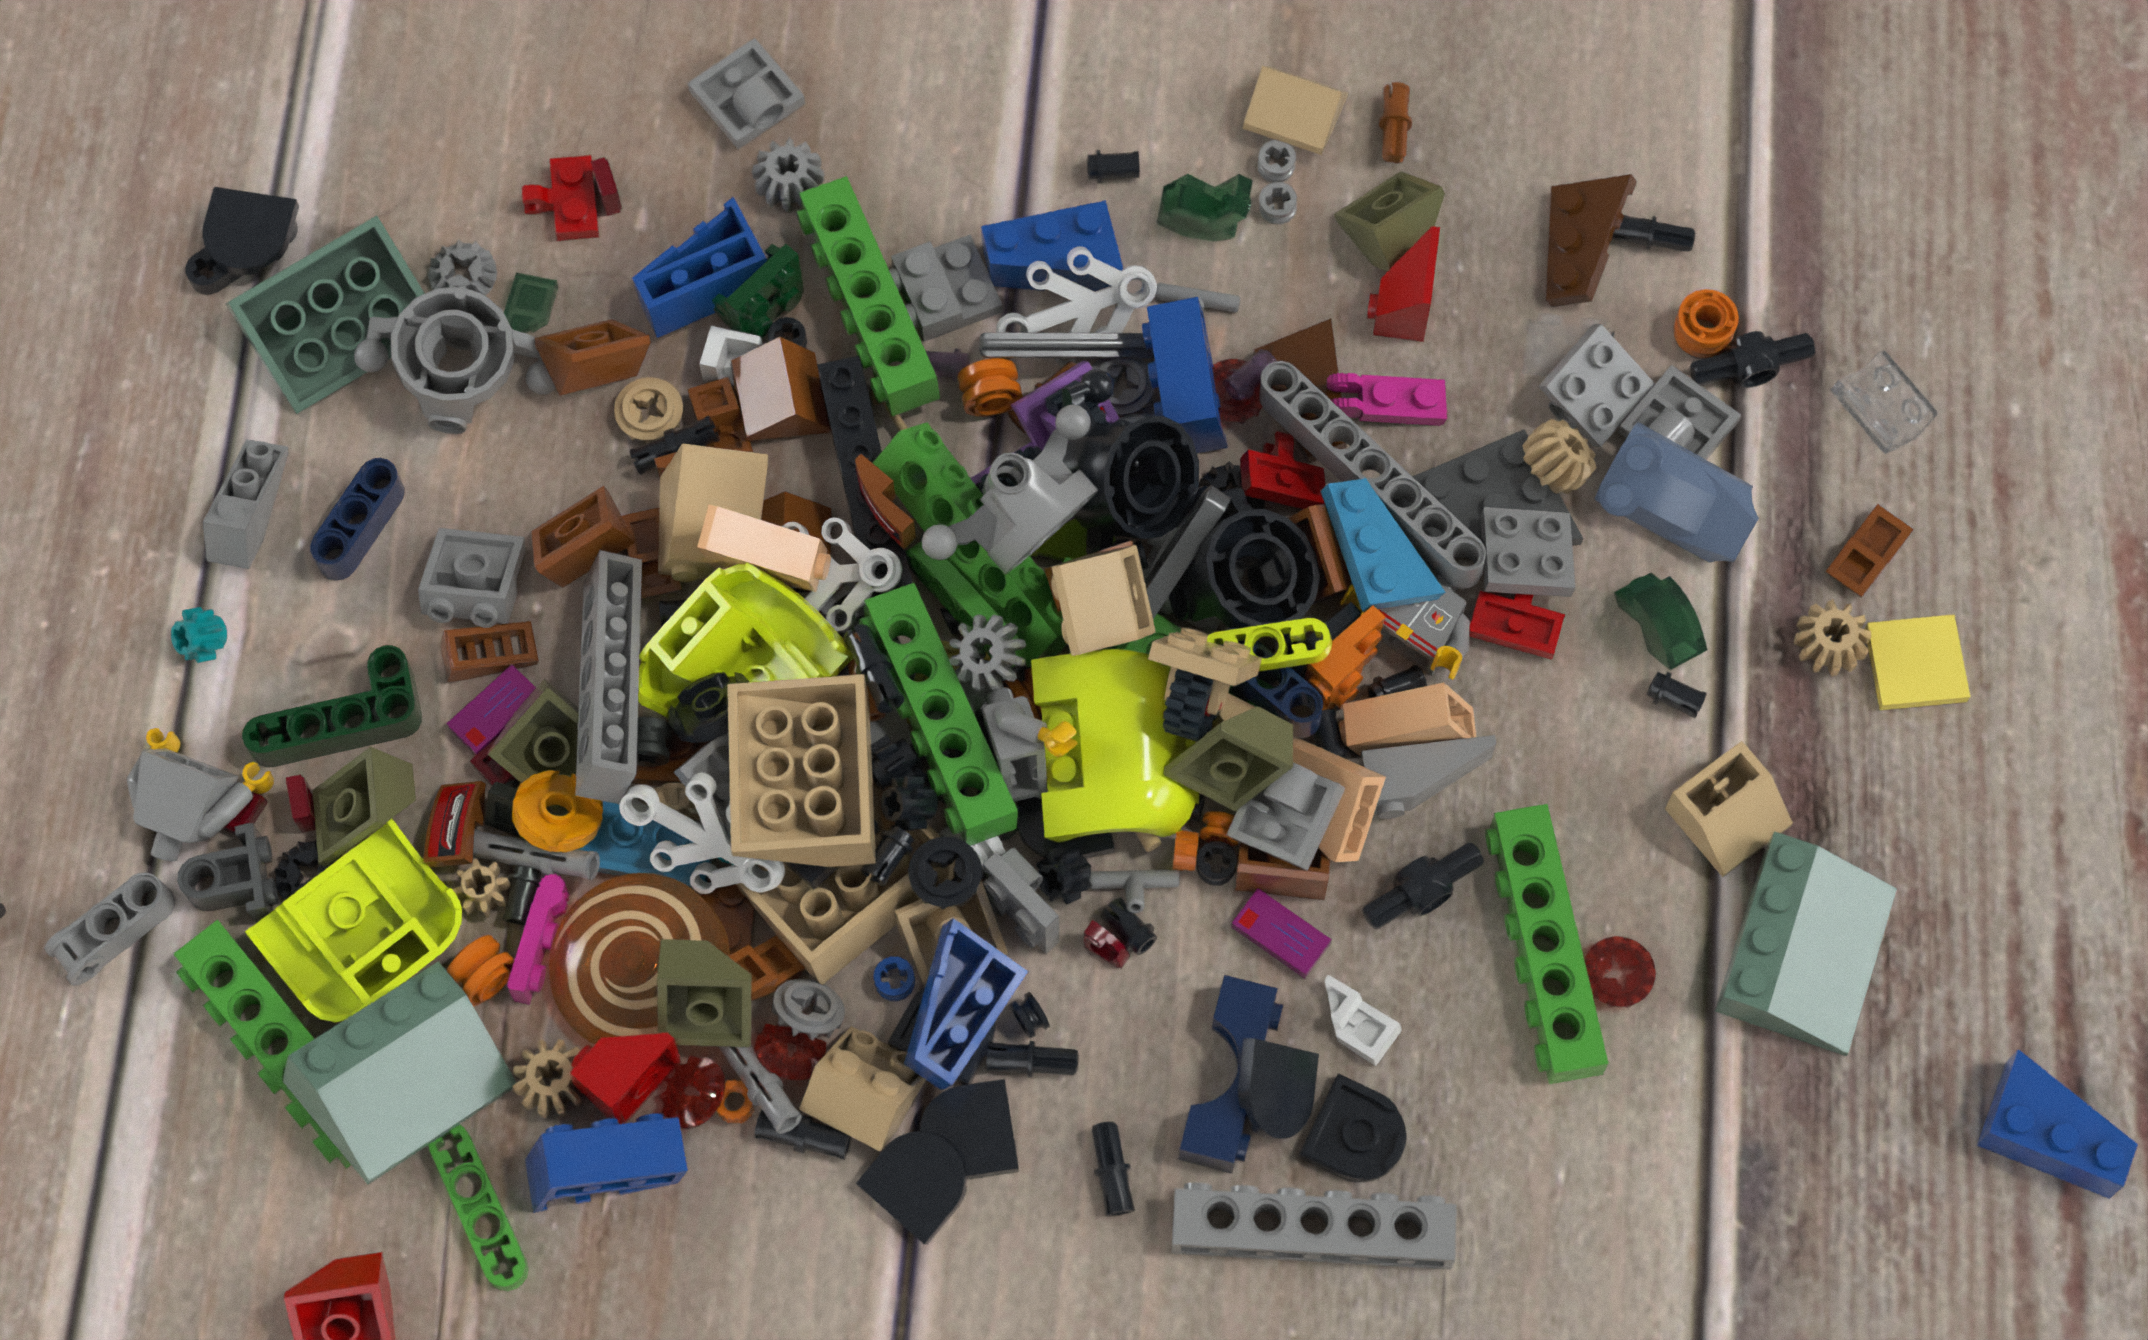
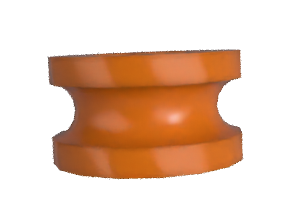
M1218 811L1204 813L1202 821L1206 824V827L1200 830L1199 837L1208 843L1211 841H1222L1230 846L1238 845V841L1226 835L1235 815Z

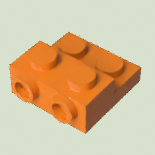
M1374 605L1332 641L1331 651L1325 659L1317 663L1308 664L1304 680L1321 695L1323 700L1322 710L1332 709L1335 706L1341 710L1343 709V704L1350 703L1359 693L1356 687L1364 678L1361 675L1363 667L1377 654L1378 649L1376 645L1383 638L1381 630L1386 617Z

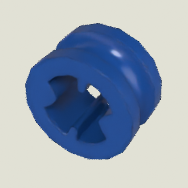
M891 956L877 964L873 979L878 994L888 1001L898 1002L906 999L915 987L914 971L910 963L901 957ZM898 969L899 975L907 976L906 982L900 980V988L891 989L889 982H882V977L888 978L889 970Z

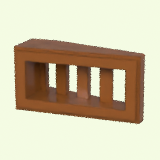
M531 621L498 624L489 628L479 626L444 630L440 642L447 682L468 680L504 672L511 665L519 669L537 665L539 662ZM518 636L521 654L514 655L510 637ZM500 640L503 656L496 657L493 641ZM482 644L485 658H477L475 645ZM464 648L466 660L459 661L457 649Z

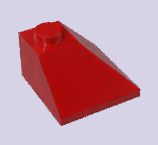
M1432 226L1381 278L1378 294L1370 293L1366 319L1375 320L1374 336L1424 342L1432 299L1440 227Z
M667 1032L600 1038L593 1047L586 1045L575 1056L571 1063L573 1069L570 1072V1076L574 1085L607 1119H617L619 1124H626L681 1063V1058L675 1039Z
M382 1252L335 1259L284 1292V1302L294 1340H395L391 1289Z

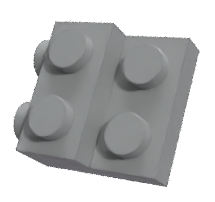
M971 234L933 248L930 241L891 256L892 269H889L899 293H903L907 302L905 307L915 329H919L924 342L1003 312L1001 300Z
M439 528L418 588L421 614L428 615L433 621L439 623H447L452 618L470 619L474 624L483 628L492 627L496 622L508 624L518 593L516 580L526 551L525 537Z

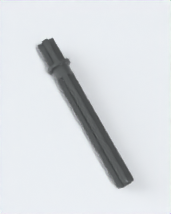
M984 332L980 335L979 351L983 358L1155 359L1153 348L1146 349L1143 333Z

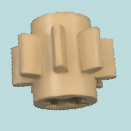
M474 859L473 867L469 868L466 872L457 870L456 873L461 880V886L452 890L456 893L459 900L466 899L462 908L467 915L471 914L474 909L482 911L486 918H489L490 910L494 909L497 905L506 907L507 904L502 896V891L509 889L511 884L508 878H497L501 870L498 863L494 862L487 868L481 866L479 861ZM486 882L487 885L484 887L485 893L477 895L476 892L479 891L478 884Z

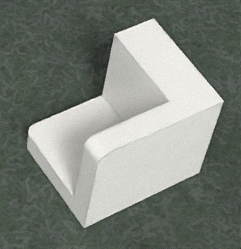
M711 326L699 363L703 382L709 383L729 377L731 386L735 389L730 365L731 360L762 346L761 337Z

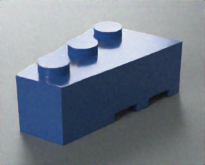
M734 197L723 204L725 210L706 224L702 221L693 228L694 234L676 248L672 245L632 277L640 305L657 338L714 314L713 308L716 306L712 303V299L719 293L728 298L767 261Z
M1106 200L981 226L982 250L988 274L994 287L1038 290L1030 285L1026 277L1028 267L1036 261L1047 263L1053 273L1096 292L1110 287L1111 285L1088 273L1086 275H1077L1071 271L1067 264V256L1075 247H1085L1091 252L1093 258L1118 270L1124 269ZM1084 254L1077 255L1073 260V265L1077 268L1084 267L1088 262V256ZM1037 269L1033 273L1032 278L1036 282H1042L1047 278L1048 272L1045 269Z
M1194 297L1147 306L1149 322L1142 323V332L1146 349L1153 348L1155 362L1148 363L1152 389L1159 388L1161 402L1154 403L1155 415H1162L1179 423L1192 438L1197 453L1228 448L1226 434L1223 432L1220 421L1219 395L1216 394L1212 370L1213 361L1205 317L1199 298Z
M953 918L942 925L904 1065L941 1091L952 1086L1029 971Z
M2018 1049L2005 1063L1977 1146L2110 1199L2124 1187L2138 1144Z
M661 1113L643 1115L638 1117L636 1122L619 1124L617 1119H604L590 1125L591 1128L573 1130V1126L570 1124L552 1126L540 1135L525 1158L533 1213L547 1211V1202L550 1200L575 1196L576 1204L591 1201L590 1194L619 1191L620 1195L678 1184L688 1171L679 1117L664 1119Z

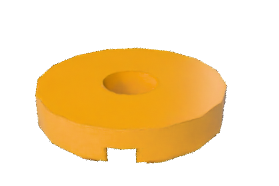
M548 770L534 774L520 784L512 804V821L519 835L531 845L549 852H569L583 848L596 837L602 823L603 801L575 796L576 775L573 773L569 777L567 775H559L560 771ZM551 805H560L565 807L569 813L564 816H555L549 813L546 808Z

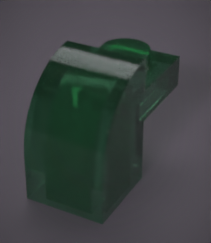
M1187 173L1163 186L1156 224L1189 238L1208 241L1232 239L1236 235L1238 222L1245 219L1252 205L1250 194L1253 180L1238 174L1214 187Z
M1649 573L1632 580L1628 585L1614 592L1618 607L1640 624L1647 651L1669 670L1708 650L1700 621L1691 602L1681 587L1670 576L1660 580L1653 573Z

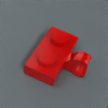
M592 156L550 158L552 188H545L536 184L521 187L525 214L534 215L554 211L557 241L598 238L599 229L594 173L591 165Z
M1276 431L1274 433L1275 445L1265 443L1263 445V453L1248 449L1240 457L1242 489L1246 496L1300 509L1325 504L1321 494V490L1326 486L1324 468L1294 461V438L1291 434Z
M1480 590L1470 623L1469 637L1552 660L1565 614L1531 605L1534 596L1532 594H1516L1513 600Z

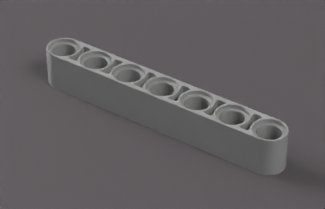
M1276 361L1267 365L1262 371L1259 394L1260 403L1265 411L1341 482L1366 478L1421 558L1449 584L1461 589L1471 588L1476 585L1481 579L1486 557V549L1481 540L1295 366L1284 361ZM1280 384L1288 387L1289 389L1283 392L1274 391L1270 387L1273 385ZM1314 413L1319 418L1310 421L1305 420L1300 415ZM1336 441H1342L1350 447L1347 449H1337L1331 444ZM1374 470L1381 476L1367 478L1361 472ZM1395 499H1405L1412 505L1402 508L1393 504L1392 501ZM1426 528H1436L1443 535L1431 537L1425 534L1423 530ZM1466 557L1472 560L1474 565L1468 567L1461 566L1455 562V559Z

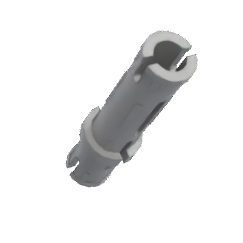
M476 829L474 831L473 858L541 870L544 875L555 873L558 875L560 873L582 877L587 880H593L599 870L600 857L595 851L576 849L569 852H549L531 845L525 839L481 832ZM499 848L522 851L523 853L520 854L515 852L499 850ZM544 855V856L554 857V858L563 859V860L565 859L566 861L563 862V861H558V860H552V859H549V858H543V857H541V856Z
M752 1045L751 1047H736L743 1058L735 1047L718 1046L731 1067L747 1087L749 1100L753 1105L761 1107L774 1125L773 1127L776 1132L782 1134L795 1128L801 1121L802 1115L795 1109L782 1090L784 1084L779 1076L769 1072Z

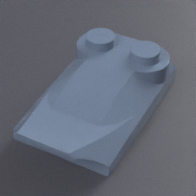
M1639 422L1634 425L1622 444L1594 499L1601 503L1602 507L1609 514L1624 516L1709 563L1715 561L1734 562L1759 519L1752 502V485Z

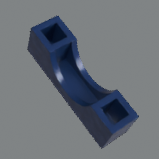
M1224 975L1213 1017L1212 1030L1220 1035L1231 1047L1236 1058L1238 1072L1232 1085L1221 1096L1206 1103L1190 1106L1178 1160L1228 1173L1233 1172L1235 1160L1245 1161L1251 1135L1242 1133L1247 1113L1245 1109L1240 1108L1238 1099L1243 1039L1255 1038L1266 1041L1268 1029L1278 1030L1283 1010V1004L1275 1003L1278 988Z

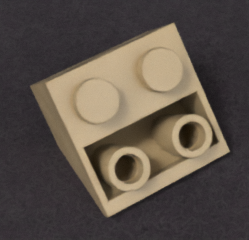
M1137 545L1088 554L1052 567V591L1060 603L1063 616L1061 625L1062 635L1070 647L1071 656L1139 640L1156 633Z
M1743 741L1739 742L1673 791L1665 807L1668 814L1722 877L1726 876L1767 845L1774 831L1783 833L1793 824L1772 775Z
M851 1026L816 1064L799 1110L881 1151L898 1131L926 1079L904 1065L907 1052L899 1051L881 1042L870 1032L858 1030Z

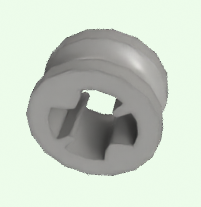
M1271 140L1265 143L1258 154V171L1261 177L1272 183L1288 180L1295 170L1296 152L1290 144L1278 140ZM1273 156L1277 160L1282 157L1285 158L1284 166L1281 167L1277 163L1270 166V157Z
M1273 182L1265 186L1259 196V210L1262 217L1273 224H1284L1293 219L1297 212V195L1295 190L1283 182ZM1273 197H1282L1284 209H1274V204H1272Z

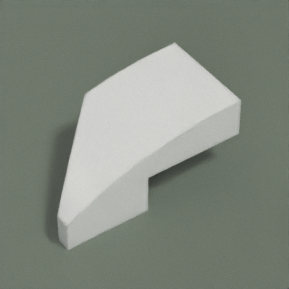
M1328 975L1325 978V986L1328 993L1332 1023L1338 1042L1376 1066L1402 1031L1400 1023L1362 1001L1360 993Z

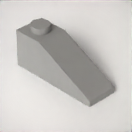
M1495 735L1361 751L1359 765L1386 776L1374 815L1378 814V817L1381 819L1400 817L1405 814V811L1414 809L1492 758L1496 746Z

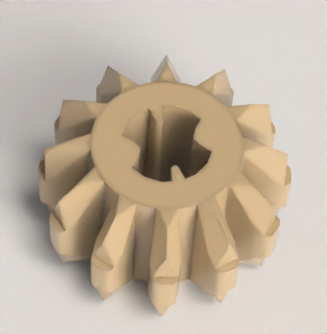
M1550 419L1546 423H1542L1528 436L1526 442L1522 445L1526 453L1523 459L1531 466V474L1536 475L1540 479L1542 486L1547 484L1551 491L1556 494L1559 492L1569 494L1573 490L1579 489L1597 468L1594 461L1596 454L1588 447V439L1583 438L1579 434L1578 428L1572 429L1563 419L1559 422Z
M1833 599L1827 601L1824 609L1815 603L1810 607L1808 616L1800 617L1796 625L1800 632L1796 633L1794 637V645L1803 647L1799 654L1800 661L1809 659L1815 661L1812 668L1814 673L1819 672L1822 666L1828 667L1832 677L1838 675L1841 667L1851 672L1856 668L1857 660H1864L1869 650L1865 644L1869 643L1871 639V631L1862 629L1866 621L1865 615L1855 617L1850 615L1852 612L1851 603L1846 604L1842 610L1837 609ZM1826 634H1833V635H1834L1833 641H1835V640H1837V639H1839L1840 641H1839L1838 643H1837V642H1832V641H1830L1832 635H1830V636H1828V637H1826L1825 635H1826Z
M558 1039L554 1043L553 1049L549 1050L545 1040H539L537 1047L540 1053L534 1055L531 1051L525 1049L522 1052V1056L528 1065L514 1066L513 1073L521 1080L513 1085V1090L516 1095H525L522 1105L526 1110L533 1109L538 1105V1114L540 1117L546 1118L550 1114L552 1106H555L558 1115L565 1117L567 1114L565 1103L570 1101L577 1108L583 1104L581 1098L576 1093V1091H581L574 1085L570 1076V1072L573 1069L571 1063L581 1050L578 1047H574L566 1052V1044L561 1039ZM554 1071H558L561 1080L553 1079L551 1085L547 1086L543 1078H550Z

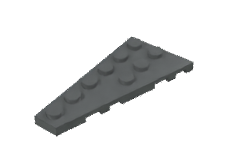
M1525 429L1412 476L1479 539H1481L1480 516L1484 507L1569 513L1560 494L1552 492L1547 484L1542 486L1540 479L1536 475L1531 474V466L1524 461L1523 457L1526 453L1522 445L1528 438ZM1395 499L1392 501L1393 504L1402 508L1412 505L1405 499ZM1570 514L1572 546L1581 545L1583 537ZM1426 528L1423 530L1425 534L1431 537L1443 535L1436 528Z

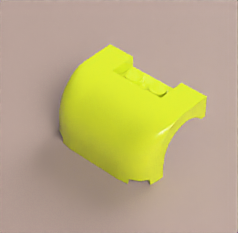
M749 563L745 565L736 564L727 569L719 567L700 584L639 654L641 663L639 666L638 701L642 706L668 719L669 708L671 705L675 708L680 702L677 696L681 691L696 680L712 673L725 672L727 677L735 676L734 672L742 673L749 682L837 676L853 659V656L844 639L806 599L787 584Z
M1122 649L1095 650L1074 656L1064 654L1031 660L1034 704L1041 706L1042 721L1047 724V729L1053 730L1062 721L1070 723L1076 729V734L1071 738L1078 743L1060 757L1052 755L1044 744L1048 792L1041 793L1045 838L1056 842H1064L1081 836L1111 832H1143L1166 837L1182 831L1181 827L1190 819L1195 804H1199V793L1165 776L1164 767L1195 744L1196 741L1164 731L1163 722L1165 719H1163V714L1167 708L1164 696L1171 666L1149 660V654Z
M390 819L375 833L343 855L254 926L247 929L245 933L310 1013L320 1020L340 1022L403 984L443 953L455 940L462 924V906L452 888H448L432 869L423 863V858L415 850L394 820Z

